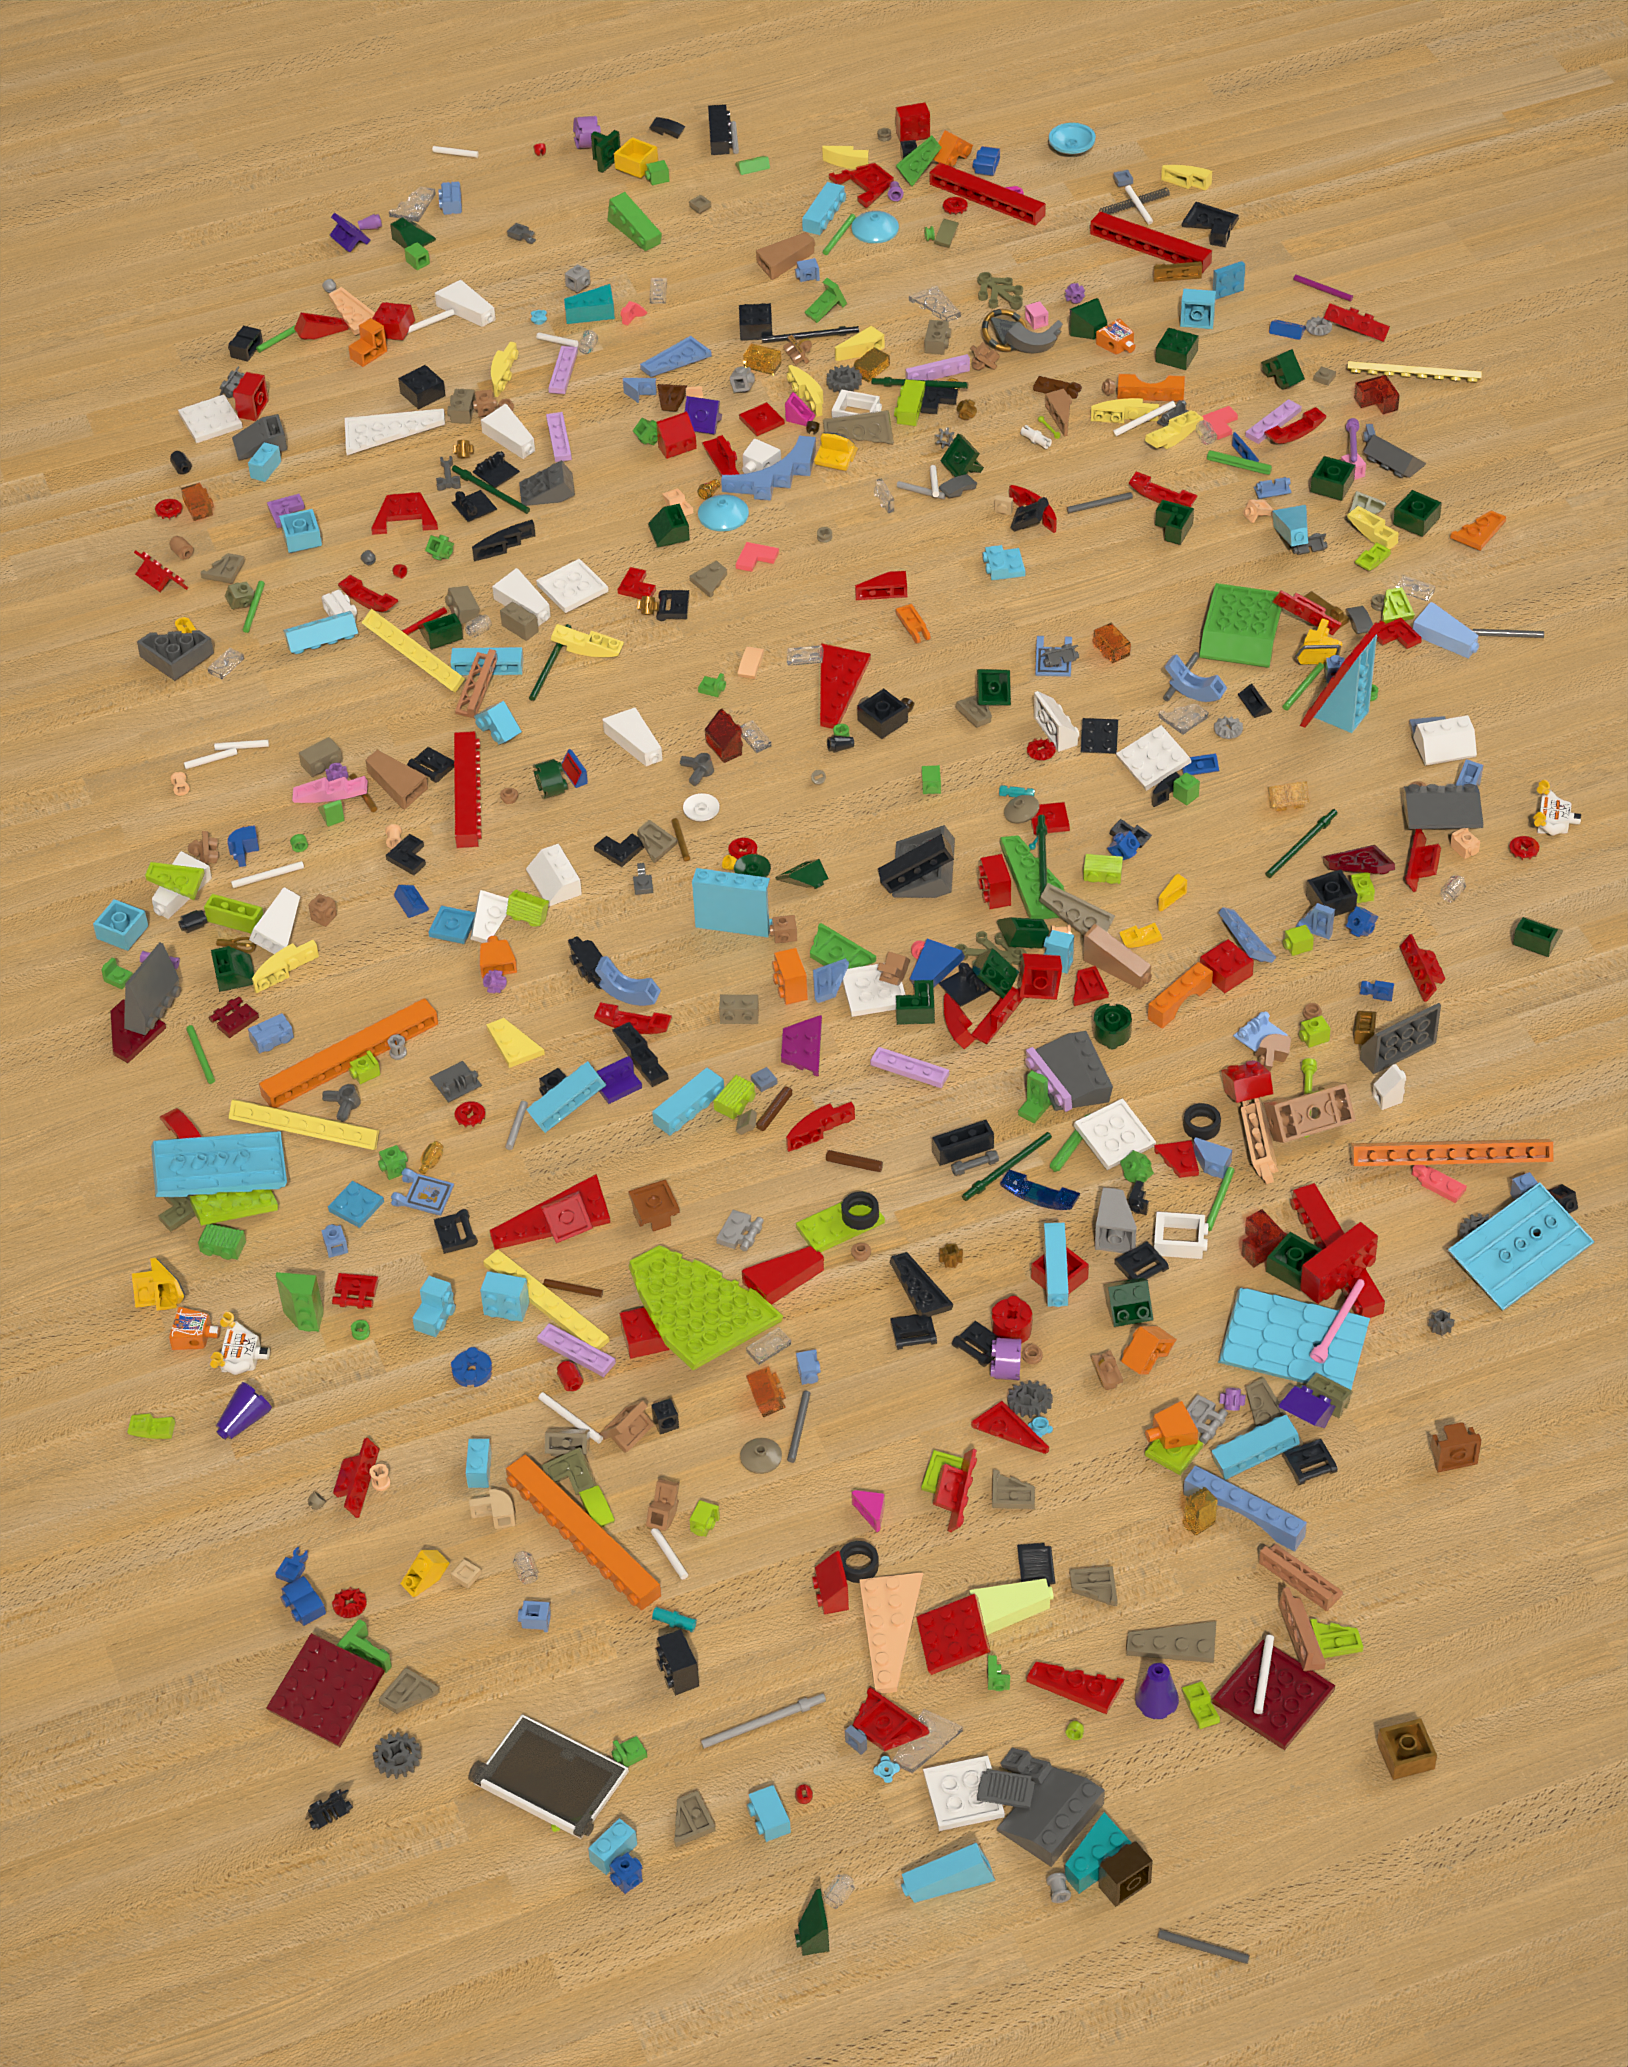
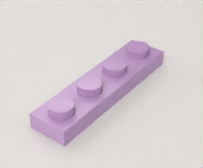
M561 346L549 384V393H566L578 353L577 347Z
M966 354L905 369L906 379L934 380L970 371V358Z
M1288 399L1248 429L1245 437L1259 444L1267 438L1264 434L1266 430L1277 425L1279 427L1283 426L1301 412L1302 406Z
M563 412L546 414L555 462L572 460Z
M881 1047L877 1048L871 1059L872 1066L939 1088L943 1087L949 1076L948 1069Z
M1033 1047L1027 1049V1058L1025 1059L1027 1067L1048 1078V1094L1051 1093L1056 1104L1061 1106L1065 1112L1071 1110V1095Z
M550 1323L537 1336V1341L542 1345L602 1377H605L616 1364L615 1358Z

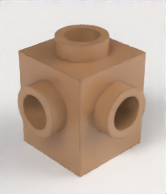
M492 390L475 391L476 400L473 401L474 411L478 410V417L487 416L494 412V408H497V401L492 396Z
M319 893L308 905L311 921L327 927L337 916L335 901L328 896L326 897Z
M795 915L772 917L773 925H769L770 936H774L775 943L797 941Z

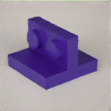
M335 212L333 213L331 218L338 224L330 236L344 249L351 252L359 240L365 244L370 242L371 239L355 225Z
M686 396L685 412L687 411L694 431L716 434L717 421L722 420V414L719 413V400Z
M629 1056L596 1071L606 1084L599 1092L608 1104L642 1089V1083L634 1074L633 1060Z

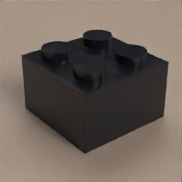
M771 303L739 305L740 341L762 340L764 336H773Z
M426 365L398 378L400 394L418 410L446 396L444 381Z
M883 688L857 705L858 721L879 738L883 739L908 722V706Z
M1341 869L1307 880L1306 897L1313 907L1319 903L1335 909L1334 917L1355 910L1358 894Z
M679 1629L658 1637V1647L655 1648L658 1657L656 1662L660 1672L664 1671L666 1675L664 1680L667 1688H672L676 1696L700 1687L697 1662L682 1630Z

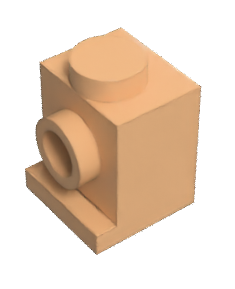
M1461 828L1452 833L1450 847L1466 859L1479 852L1480 841L1468 831V828Z

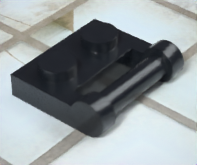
M1042 497L1035 503L1025 507H1018L1010 528L1015 532L1039 523L1045 507L1049 505L1048 499Z
M689 590L659 591V611L656 614L658 621L688 618ZM668 599H671L670 610H666V601Z
M427 747L414 759L411 758L407 766L428 776L431 781L437 783L454 768V760Z
M462 1209L456 1214L433 1219L443 1254L473 1247L478 1243L469 1222L470 1215L468 1210ZM456 1223H462L466 1235L465 1239H460Z
M1148 1241L1115 1259V1265L1129 1280L1145 1278L1147 1280L1157 1273L1165 1272L1169 1269L1167 1261ZM1153 1262L1157 1264L1138 1276L1135 1273Z
M917 1314L890 1318L896 1350L912 1345L937 1344V1336L931 1316L920 1319Z
M974 1321L962 1334L957 1335L953 1339L952 1346L956 1349L960 1348L976 1359L978 1364L986 1367L995 1358V1356H992V1340H997L1000 1337L977 1321ZM966 1341L975 1346L976 1348H978L979 1350H981L985 1354H982L973 1347H971L969 1344L966 1343Z
M1322 1439L1283 1452V1458L1293 1473L1297 1485L1305 1484V1481L1327 1473L1333 1474L1338 1472L1337 1465ZM1324 1461L1326 1463V1465L1318 1467L1316 1469L1302 1473L1301 1469L1313 1466Z

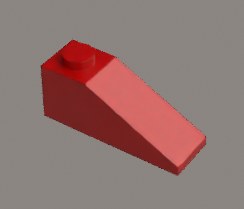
M301 312L294 329L300 338L306 340L318 339L348 330L349 326L343 318Z
M906 570L889 571L855 585L856 600L908 597Z

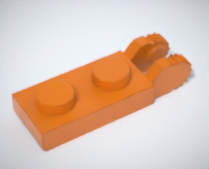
M912 604L896 608V615L909 634L912 635L916 644L921 642L918 634L920 631L926 640L931 639L925 622Z

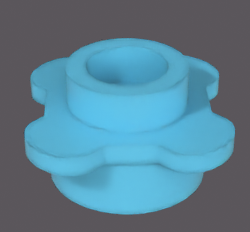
M545 310L532 311L531 321L537 325L545 323L547 312Z
M1036 1417L1028 1424L1040 1438L1046 1433H1052L1053 1431L1052 1426H1049V1421L1044 1417Z
M883 1756L880 1764L874 1767L873 1772L875 1775L883 1778L884 1782L890 1783L893 1780L894 1774L900 1771V1766L890 1761L888 1756Z

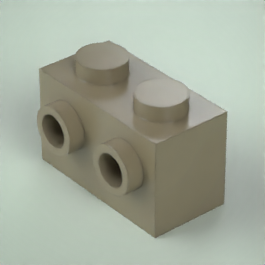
M929 320L924 340L925 353L944 355L945 349L949 347L948 338H951L952 329L949 328V321Z
M454 390V394L450 397L451 406H448L447 409L451 423L471 424L474 412L473 401L476 400L475 390Z
M469 587L448 588L445 603L449 606L451 614L455 613L461 623L477 622L480 608Z
M512 601L500 610L502 626L525 641L539 632L536 615L525 610L521 605H517Z
M330 737L299 752L301 766L311 777L329 769V766L333 763L343 762L341 749Z
M720 994V1024H758V995Z
M548 1428L545 1432V1453L551 1454V1456H562L577 1448H582L584 1455H587L589 1452L590 1430Z

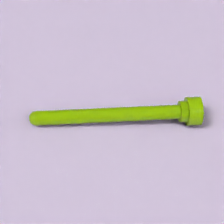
M1312 1058L1302 1060L1301 1070L1305 1074L1304 1095L1312 1092L1313 1074L1317 1071V1061Z

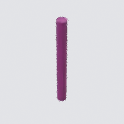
M1297 274L1293 278L1294 281L1351 302L1353 300V295Z

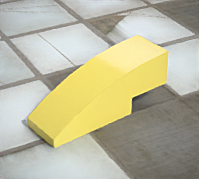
M822 146L823 161L855 170L858 166L869 164V150H854L853 146Z
M1163 165L1161 180L1187 189L1194 186L1206 191L1212 184V171L1186 165Z
M1357 506L1347 514L1353 525L1374 544L1377 542L1388 549L1398 544L1399 533L1385 526V520L1360 506Z

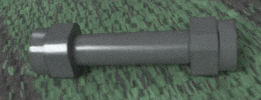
M996 1150L985 1152V1156L964 1163L961 1161L955 1162V1164L951 1165L954 1176L965 1174V1170L986 1163L989 1165L995 1164L999 1161V1156Z

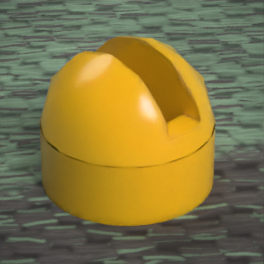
M726 855L722 860V867L726 870H734L736 858Z

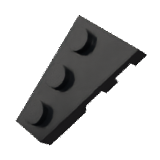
M1195 202L1184 218L1182 227L1212 229L1215 221L1231 223L1232 230L1239 220V215Z

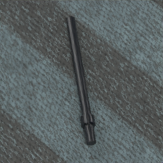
M839 326V328L764 336L762 337V343L788 341L790 335H793L795 340L832 335L846 336V334L859 333V326Z

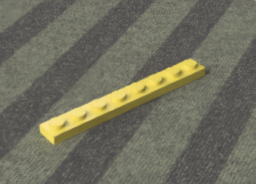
M1348 361V370H1351V373L1368 371L1367 374L1377 375V372H1384L1386 376H1394V373H1399L1401 377H1411L1412 374L1417 375V378L1434 376V379L1444 380V377H1450L1452 381H1460L1463 378L1467 379V382L1481 380L1482 374L1481 371Z
M373 609L369 611L362 621L363 625L456 693L465 680L463 676Z
M236 1099L231 1101L229 1119L372 1150L377 1148L380 1130Z
M496 1250L483 1261L484 1266L491 1272L526 1278L529 1302L570 1335L598 1350L609 1343V1337L501 1251Z

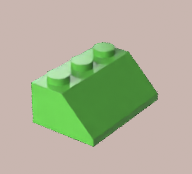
M276 1272L275 1276L284 1314L299 1330L319 1332L324 1311L316 1275Z

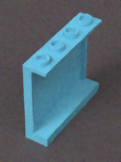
M696 868L692 880L695 927L769 937V925H772V919H769L767 888L770 878Z

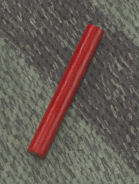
M440 608L405 628L402 632L406 635L413 633L419 629L418 625L446 614V608Z

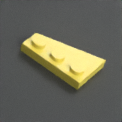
M505 1018L486 1024L489 1034L509 1068L545 1055L543 1048Z

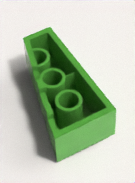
M626 192L609 199L607 221L644 251L661 244L662 233Z

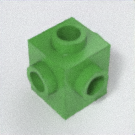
M641 418L633 432L642 443H649L654 446L658 440L656 421Z
M441 534L439 537L430 535L425 551L431 553L435 559H449L453 552L454 543L449 541L447 536Z
M397 1145L380 1151V1160L378 1161L380 1170L385 1172L389 1180L401 1176L403 1169L406 1168L405 1163L408 1162L405 1152H401Z
M1135 1150L1120 1162L1124 1170V1177L1129 1182L1136 1183L1137 1180L1146 1182L1154 1174L1151 1161L1146 1155Z

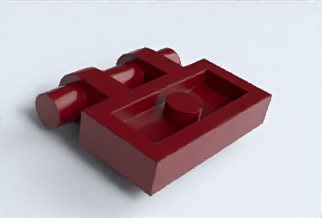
M239 996L234 1000L230 999L227 1005L221 1009L217 1008L209 1016V1020L212 1023L217 1020L220 1021L217 1023V1028L229 1039L259 1019L258 1013L247 1003L241 1007L238 1006L243 1003ZM230 1011L233 1012V1013H231V1014L228 1015V1016L225 1015V1014H227V1013L230 1012Z

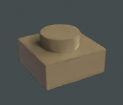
M699 195L689 201V206L698 213H701L711 207V201Z
M1321 366L1315 373L1313 381L1329 386L1336 377V371Z
M751 1109L738 1116L736 1132L743 1135L753 1130L756 1126L757 1112Z

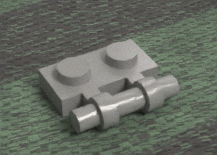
M732 1210L716 1238L717 1244L732 1249L741 1244L740 1249L746 1252L754 1244L756 1234H759L762 1230L764 1220L761 1217H757L754 1222H751V1215Z
M1197 1395L1187 1408V1411L1198 1432L1202 1433L1200 1441L1206 1444L1209 1439H1213L1216 1435L1215 1431L1217 1428L1224 1424L1228 1412L1224 1409H1221L1219 1413L1215 1412V1403ZM1207 1419L1212 1420L1209 1426L1204 1424Z

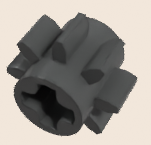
M946 427L945 431L939 428L940 433L934 435L938 437L935 443H941V448H944L945 444L949 447L950 442L954 440L952 438L954 432L949 433L948 427ZM942 434L949 436L947 437V442L941 440L943 438Z
M1443 1310L1436 1313L1432 1312L1431 1319L1428 1322V1326L1433 1327L1432 1333L1441 1336L1447 1332L1451 1333L1455 1319H1450V1312L1448 1313Z

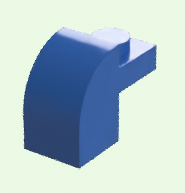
M255 825L236 829L228 837L227 842L230 855H233L234 860H238L239 867L246 866L245 853L259 851Z

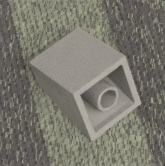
M1103 1187L1096 1222L1095 1250L1125 1254L1136 1248L1137 1226L1124 1191Z

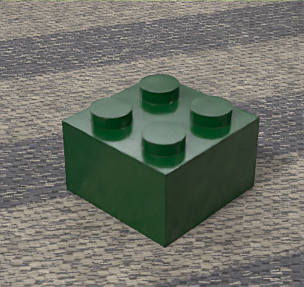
M1168 328L1156 346L1155 362L1187 370L1198 352L1199 335Z
M1323 456L1312 475L1310 492L1343 501L1354 482L1356 465Z
M1411 490L1394 509L1393 524L1423 537L1440 519L1442 502Z
M1289 1232L1267 1257L1266 1272L1301 1291L1302 1266L1321 1252L1322 1249Z

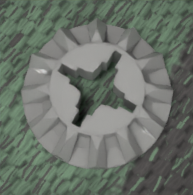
M1311 317V320H1307L1306 329L1313 335H1326L1332 330V323L1324 319V317Z
M1224 716L1223 719L1218 718L1214 724V731L1222 738H1236L1243 731V723L1239 722V718L1233 719L1232 716L1230 718Z

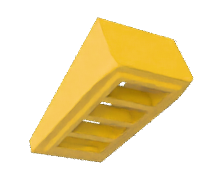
M1176 874L1159 896L1158 910L1160 912L1187 893V879L1180 874Z

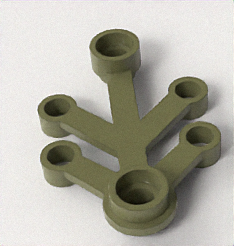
M989 272L979 274L977 278L978 284L981 285V290L978 293L979 300L985 301L988 299L987 287H990L992 289L991 299H989L990 308L995 309L998 307V294L1010 302L1012 309L1019 310L1022 307L1023 298L1019 295L1023 294V287L1021 285L1013 286L1012 278H995ZM1006 291L1013 292L1015 295L1011 296Z
M979 931L976 934V941L987 949L968 948L965 944H958L955 947L962 950L965 956L964 960L969 956H978L993 948L1010 964L1021 965L1022 954L1027 953L1022 948L1009 947L1001 932L995 935V943L1001 945L1006 951L998 949L988 940L987 933L984 931Z

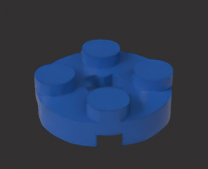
M475 1347L461 1352L451 1362L453 1379L461 1386L474 1385V1387L485 1384L491 1378L492 1363L490 1357ZM475 1366L476 1370L470 1369L468 1371V1367Z

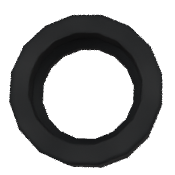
M1198 1103L1190 1106L1185 1111L1183 1127L1189 1137L1210 1140L1219 1133L1221 1116L1214 1106ZM1202 1116L1211 1119L1214 1123L1208 1127H1197L1190 1121L1195 1117Z
M861 1191L851 1193L843 1199L841 1211L842 1220L845 1225L851 1229L866 1230L877 1223L879 1219V1203L875 1196ZM856 1205H865L871 1208L872 1212L866 1216L858 1217L850 1214L848 1210Z
M853 1541L844 1545L840 1550L846 1580L860 1583V1579L873 1578L878 1572L879 1556L877 1550L870 1543ZM863 1554L871 1559V1564L864 1569L858 1570L848 1567L846 1560L852 1555Z

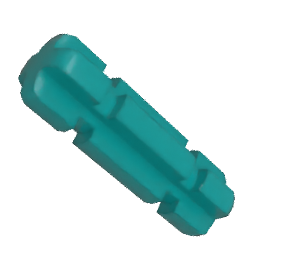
M1001 785L999 795L1005 797L1009 795V797L1014 798L1021 795H1031L1034 797L1035 789L1027 788L1025 790L1023 787L1010 786L1008 788V786Z

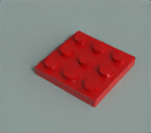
M976 1594L916 1616L927 1669L931 1675L991 1652L979 1599Z

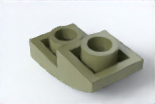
M943 219L934 244L950 248L959 223Z

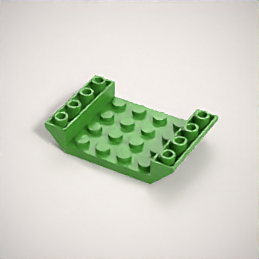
M1216 583L1203 630L1199 658L1270 668L1273 644L1282 607L1274 604L1272 601L1279 592Z

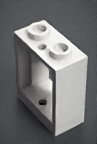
M841 390L832 408V418L858 414L845 411L847 406L870 410V412L881 411L880 396Z
M1157 1212L1154 1249L1161 1256L1202 1259L1203 1251H1207L1208 1240L1204 1239V1235H1208V1223H1205V1215ZM1164 1227L1199 1229L1198 1242L1163 1240Z

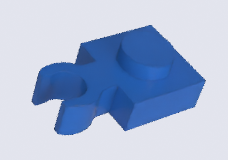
M1375 980V984L1368 981L1361 982L1360 994H1372L1373 999L1392 1001L1394 983Z
M297 1547L293 1551L292 1559L285 1557L275 1573L276 1578L288 1583L299 1579L305 1570L303 1563L308 1559L307 1550L303 1555L298 1556L300 1550Z

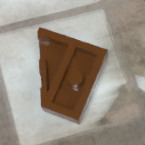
M658 384L661 409L663 411H677L686 396L687 385Z

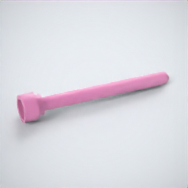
M1362 1279L1357 1280L1321 1344L1314 1347L1311 1351L1310 1357L1314 1361L1321 1364L1326 1361L1329 1345L1365 1284Z

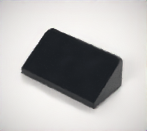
M1252 683L1238 693L1254 718L1273 712Z

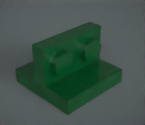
M613 130L607 136L596 131L591 133L593 160L597 161L598 171L604 173L615 163L614 153L621 147L620 134L617 130Z
M959 433L940 460L955 477L966 475L968 471L971 473H981L984 469L976 460L980 453Z

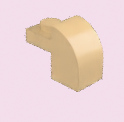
M489 1489L490 1497H478L469 1500L472 1519L493 1515L495 1529L516 1526L512 1500L505 1492Z

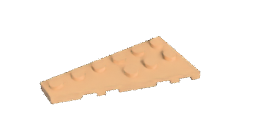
M923 1572L859 1580L874 1688L879 1694L897 1692L903 1661L923 1581Z

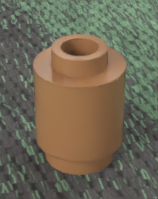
M174 536L170 540L171 550L180 559L184 560L192 555L193 547L183 537Z

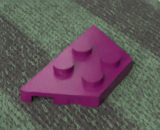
M822 1015L783 1028L782 1063L792 1065L802 1071L807 1069L812 1071L814 1076H819Z

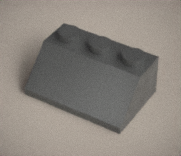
M1374 434L1364 450V453L1369 455L1367 457L1369 460L1375 463L1377 460L1382 462L1380 466L1387 470H1390V468L1394 469V474L1402 478L1404 475L1410 478L1426 465L1424 461Z

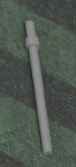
M822 1693L809 1699H800L794 1705L701 1740V1745L705 1749L800 1711L804 1713L811 1710L810 1707L826 1702L825 1696Z

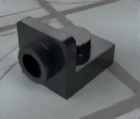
M1136 1181L1129 1196L1128 1205L1134 1213L1147 1215L1149 1201L1145 1200L1144 1182Z
M1560 1184L1547 1190L1568 1213L1578 1209L1576 1192Z

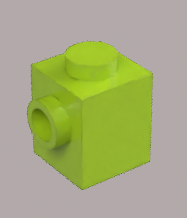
M1302 925L1285 930L1283 945L1290 952L1291 956L1313 950L1314 937L1307 925Z
M1321 1015L1301 1022L1299 1037L1302 1042L1306 1043L1308 1048L1330 1041L1331 1028Z

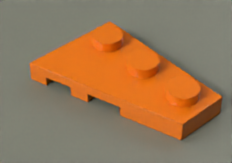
M1491 510L1476 518L1474 523L1462 526V529L1458 532L1456 530L1453 531L1450 538L1481 551L1506 522V516Z

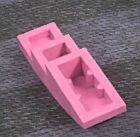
M365 776L350 781L346 777L328 781L324 777L293 787L292 801L294 803H317L363 795L367 793L368 780Z

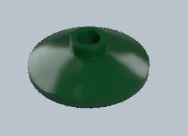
M758 854L742 856L734 865V872L737 874L767 877L771 871L769 860Z

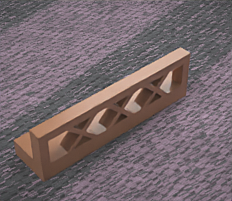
M489 649L487 654L477 652L455 714L474 718L478 714L498 660L496 650ZM485 659L483 667L480 668L479 660ZM480 673L477 682H474L473 676ZM474 688L472 696L469 697L467 694L468 690ZM469 702L467 711L461 710L462 705Z
M1276 1543L1270 1549L1265 1546L1260 1551L1259 1564L1325 1611H1328L1343 1596L1342 1590Z
M1283 1588L1279 1608L1303 1671L1325 1669L1326 1662L1301 1598H1293L1290 1588Z

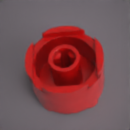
M1010 1296L999 1301L992 1308V1332L1000 1338L1021 1339V1344L1030 1338L1033 1313L1031 1307L1025 1301L1021 1300L1018 1296Z

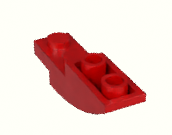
M849 1102L833 1108L831 1103L804 1117L786 1136L787 1151L797 1150L808 1144L818 1142L824 1138V1131L855 1120V1106L853 1103Z

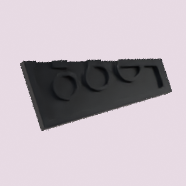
M908 1252L891 1256L890 1264L920 1319L952 1310L954 1304Z

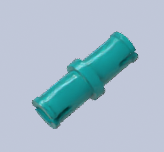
M658 1606L655 1607L652 1614V1620L669 1624L671 1628L678 1627L692 1633L697 1624V1619L680 1615L678 1611L671 1612Z

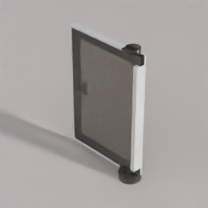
M521 1715L488 1762L485 1764L478 1760L474 1763L469 1772L468 1780L581 1839L584 1835L589 1836L594 1829L593 1821L629 1770L627 1767Z

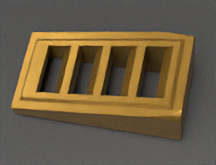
M1357 1011L1355 1044L1364 1045L1375 1035L1377 1012Z

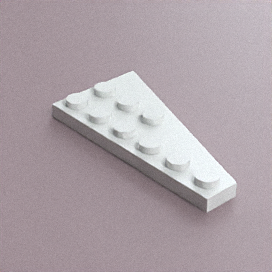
M444 409L345 418L346 453L350 455L445 425Z

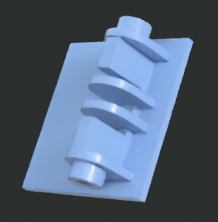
M1265 1011L1260 1012L1246 1026L1241 1027L1233 1037L1255 1052L1266 1036L1270 1034L1288 1035L1269 1022L1270 1015Z

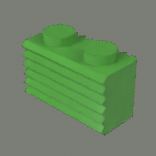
M213 1224L205 1226L198 1241L200 1252L207 1256L212 1254L221 1256L226 1260H238L246 1244L244 1231Z

